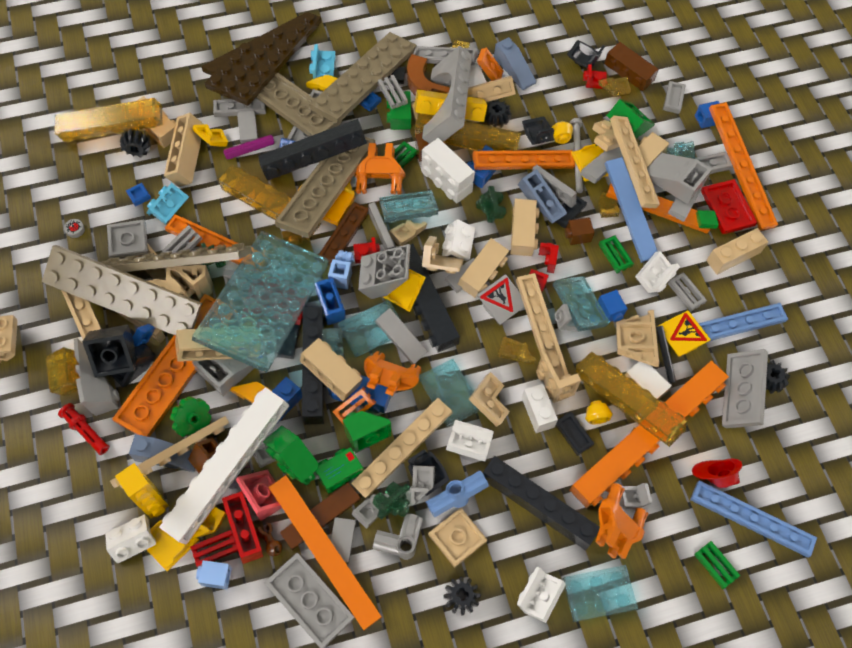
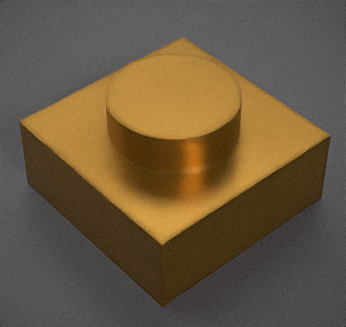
M282 231L285 248L303 244L301 235L290 231Z

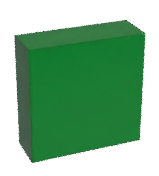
M697 210L696 218L699 228L717 229L719 224L715 211Z

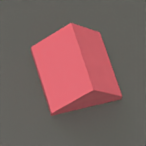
M268 469L239 476L235 479L260 521L282 508L269 489V486L274 484L275 480Z

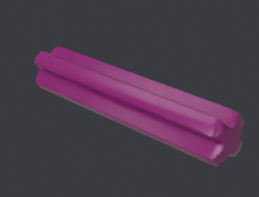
M267 135L224 149L223 152L226 159H231L274 145L275 141L272 135Z

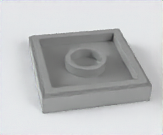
M144 219L107 225L109 258H125L131 255L140 256L148 254L146 222Z

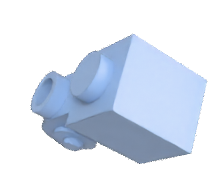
M339 250L335 256L337 260L332 259L328 279L333 278L337 288L348 289L352 275L351 265L354 262L353 252Z

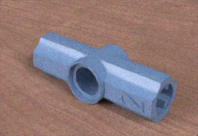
M478 471L462 481L453 480L449 482L445 491L427 500L426 504L433 517H437L453 507H464L471 496L489 487L483 473Z

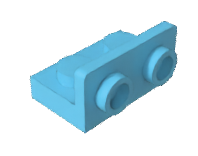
M318 44L314 45V51L311 50V61H313V64L309 66V72L313 74V79L324 75L334 77L335 51H319Z
M173 183L168 187L164 186L158 194L160 196L157 200L153 198L147 205L149 208L147 214L149 216L153 214L165 225L189 198L188 195Z

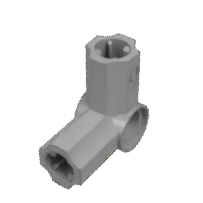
M405 514L400 535L377 530L373 550L397 555L404 560L411 559L415 555L423 518L414 514ZM403 544L412 546L409 551H403L400 547Z

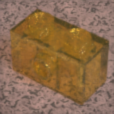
M63 347L46 356L50 392L67 396L77 391L76 379L80 377L76 372L75 366L79 365L75 358L74 350Z

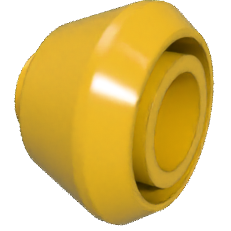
M561 121L552 126L554 128V140L557 143L566 144L572 138V124Z
M597 400L591 402L590 406L587 407L585 419L592 425L602 424L610 421L613 413L606 403Z

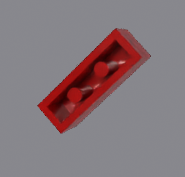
M243 491L223 497L222 501L242 564L263 557Z

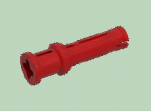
M68 403L59 410L58 416L68 422L71 430H77L99 455H103L109 450L110 446L86 423V417L75 410L73 403Z

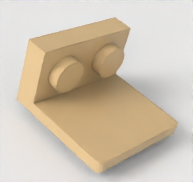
M429 236L424 244L422 267H427V270L430 271L441 269L450 274L460 272L464 259L436 255L439 252V243H436L437 237Z
M542 354L536 373L538 379L543 381L548 397H551L553 403L574 396L581 382L579 375L571 376V374H567L559 380L547 354Z

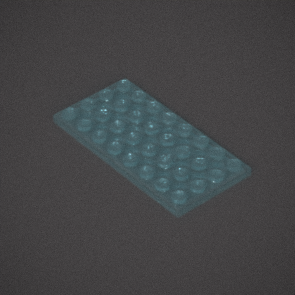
M261 231L251 246L252 253L243 258L192 335V341L268 373L303 308L315 289V283L320 281L330 260Z

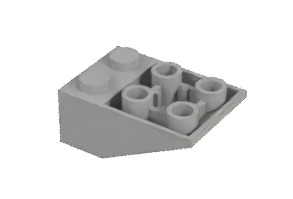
M661 153L648 167L647 171L654 184L688 204L704 185L712 168L697 159Z
M410 244L362 256L358 290L370 299L387 296L407 281L409 276Z
M260 350L258 358L193 361L192 364L196 371L224 396L267 356Z

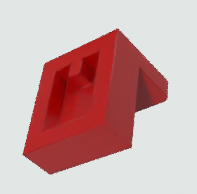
M588 64L587 71L584 70L583 81H586V88L606 89L607 73L604 71H592V65Z
M371 237V243L353 244L355 264L361 263L362 256L380 252V245L375 242V237Z
M540 243L538 255L546 256L544 265H548L547 273L554 274L559 245Z

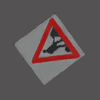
M506 274L477 294V297L483 303V307L491 317H494L499 325L524 308L520 292Z

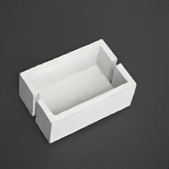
M437 138L422 149V173L429 177L437 188H441L450 200L458 203L472 193L475 171L446 144Z

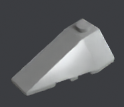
M75 338L74 353L79 363L75 368L80 377L76 379L80 403L95 416L118 409L117 401L120 400L118 391L112 387L106 376L94 377L84 345L78 338Z

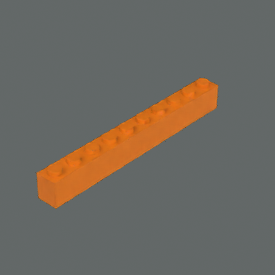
M711 360L577 480L569 491L586 509L591 504L595 507L603 499L601 495L606 491L610 492L613 483L620 478L625 480L632 473L630 469L634 465L639 467L646 460L644 456L648 452L652 455L660 447L658 443L661 440L666 442L673 435L671 431L674 428L679 430L687 422L685 418L689 415L693 417L700 410L699 406L702 403L704 405L709 403L713 399L712 394L715 391L717 393L721 392L727 386L724 382L729 376Z

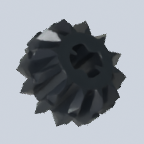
M499 99L496 102L492 100L487 103L484 122H487L488 127L493 125L495 129L497 126L502 128L503 124L507 125L511 118L510 106L506 105L505 101L500 102Z
M130 128L129 131L124 130L120 137L121 150L126 151V155L131 154L133 157L138 156L141 158L142 155H147L151 149L150 136L146 135L145 131H139V129L133 130Z
M774 360L769 363L767 362L766 390L768 389L770 394L775 391L777 393L781 392L783 388L788 386L790 375L786 374L788 368H782V362L776 365Z
M460 577L459 584L455 579H452L451 584L453 587L446 585L445 590L449 593L444 594L443 598L450 600L446 603L447 608L454 605L453 614L459 608L461 616H464L465 608L469 613H472L473 608L471 605L478 607L479 602L475 599L480 598L481 594L474 592L478 589L477 584L470 587L472 579L469 578L467 583H464V578ZM460 591H463V594L468 596V598L465 597L464 601H461L460 597H456V594L459 595Z

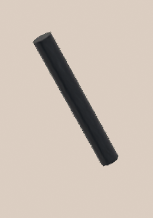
M657 326L656 332L668 383H675L676 378L664 327Z

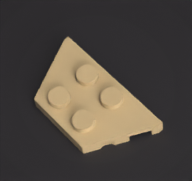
M649 310L648 315L642 317L635 315L629 319L617 321V354L659 367L654 310Z

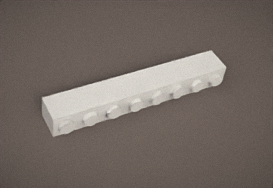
M266 387L257 393L250 408L245 409L242 413V418L237 425L230 429L225 441L217 446L213 457L204 463L203 470L192 479L188 490L177 499L173 510L164 516L163 523L160 525L162 530L180 543L187 544L288 409L289 405L285 400Z

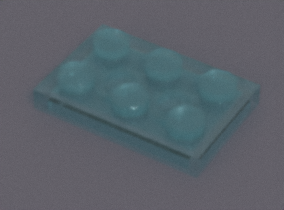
M432 190L379 198L384 223L438 215V207Z
M584 276L556 280L552 284L562 303L568 305L572 321L578 332L606 327L610 323Z
M390 300L384 301L338 323V327L355 357L391 341L374 322L389 308L399 318Z
M454 359L419 375V380L432 402L439 398L452 410L453 413L444 421L447 427L453 425L455 420L461 421L480 411L469 400L473 391Z
M626 565L563 578L566 584L565 591L573 623L638 609Z

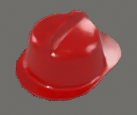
M733 458L702 461L693 466L692 474L700 479H708L716 487L727 488L740 483L739 471L743 465L740 460Z

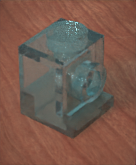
M694 141L674 143V146L667 148V153L695 159Z
M342 328L322 329V341L327 342L331 346L332 351L337 355H344Z

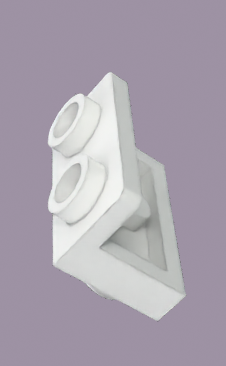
M457 219L448 224L445 229L446 237L442 245V256L453 255L468 261L471 256L475 227Z
M658 251L653 254L635 277L648 293L661 292L665 289L666 283L676 275V271L680 266L678 263L671 265L662 252Z
M455 420L446 450L485 462L494 431Z
M145 514L105 533L106 550L116 563H120L156 545V540L150 532L149 519Z
M536 567L535 571L530 575L524 591L519 595L517 605L525 614L546 623L566 584L563 580L546 574L540 567Z

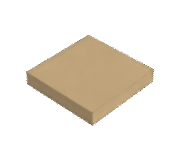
M459 508L428 533L454 568L488 541L462 508Z

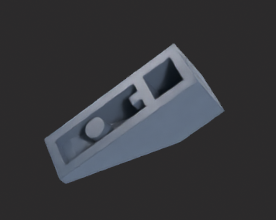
M509 37L496 43L494 58L509 76H512L516 84L522 90L536 84V80L517 45Z
M537 169L523 177L517 184L528 200H537L536 207L539 208V211L551 223L567 214Z
M135 434L129 455L134 461L144 462L174 444L157 438ZM192 449L180 456L177 453L170 456L172 461L166 463L163 467L195 472V468L188 460Z

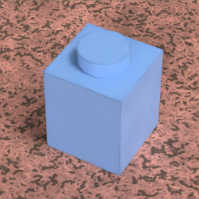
M203 560L202 566H199L197 569L196 579L201 586L228 590L232 567L226 563Z

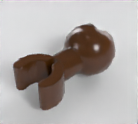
M270 523L267 524L266 529L268 533L262 531L261 527H258L257 535L265 539L267 543L266 553L272 557L281 554L282 544L273 538L271 534L273 530Z

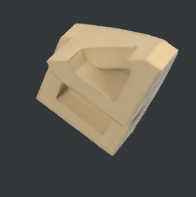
M407 219L406 223H402L389 230V234L398 246H403L427 227V223H414L411 219Z

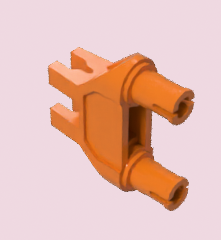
M369 143L368 156L358 165L354 174L357 178L355 190L357 194H361V191L362 194L367 193V179L369 178L392 179L390 193L396 195L397 191L398 195L402 194V180L405 178L406 173L394 159L395 148L393 143H386L385 156H378L376 143Z
M376 351L373 356L367 357L364 361V370L370 379L367 387L375 389L380 384L388 387L385 394L393 396L396 391L408 390L416 386L419 381L421 367L417 366L415 368L416 364H412L408 369L385 361V354L381 352L379 355V351Z
M613 483L607 498L602 500L599 507L600 529L595 542L600 547H604L606 543L609 546L607 554L610 557L616 558L618 554L622 559H626L632 544L643 539L645 534L643 527L648 512L643 508H636L631 519L619 504L625 489L622 488V485Z

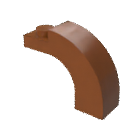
M411 54L407 65V82L414 96H416L417 90L449 93L450 87L433 83L424 76L427 70V58Z

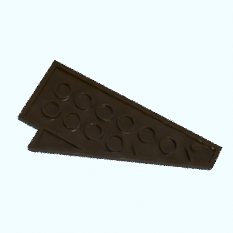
M306 12L204 64L201 67L202 71L211 75L204 83L206 89L249 106L322 23L321 17Z

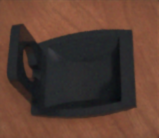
M577 40L567 53V56L579 66L582 65L587 68L588 64H591L593 68L605 46L603 45L598 52L586 43Z
M544 116L522 121L525 134L532 145L554 141V128L550 127Z
M424 449L408 460L410 464L408 469L412 478L414 465L435 466L434 488L425 496H428L450 481L443 465L431 451L427 453Z

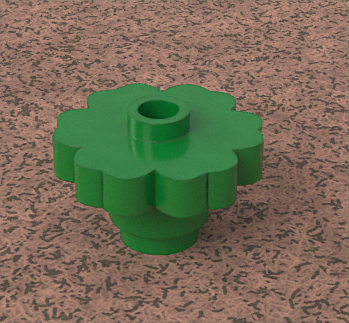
M189 396L181 399L179 406L173 408L170 419L174 422L172 429L178 435L185 437L208 426L211 420V415L208 413L210 406L200 398L195 399Z

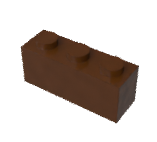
M621 42L607 53L604 63L608 68L615 71L641 91H644L655 81L659 71L657 67Z

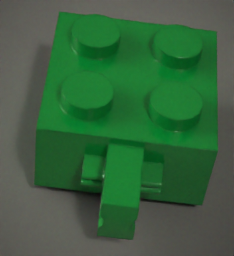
M281 425L263 441L267 446V449H265L266 453L278 462L276 464L277 467L284 474L286 473L291 480L296 478L299 482L308 485L315 478L313 473L318 469L319 463L296 434Z

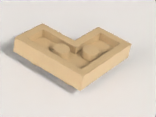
M603 120L594 123L592 129L599 134V136L595 137L594 143L606 152L618 148L619 144L611 122Z
M490 372L484 377L469 397V400L497 427L504 421L510 411L496 398L504 385Z

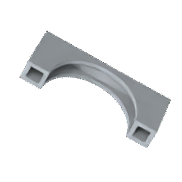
M458 46L432 68L431 80L436 84L446 87L451 84V87L438 112L423 128L422 139L429 144L437 138L444 142L464 126L472 55L461 46Z

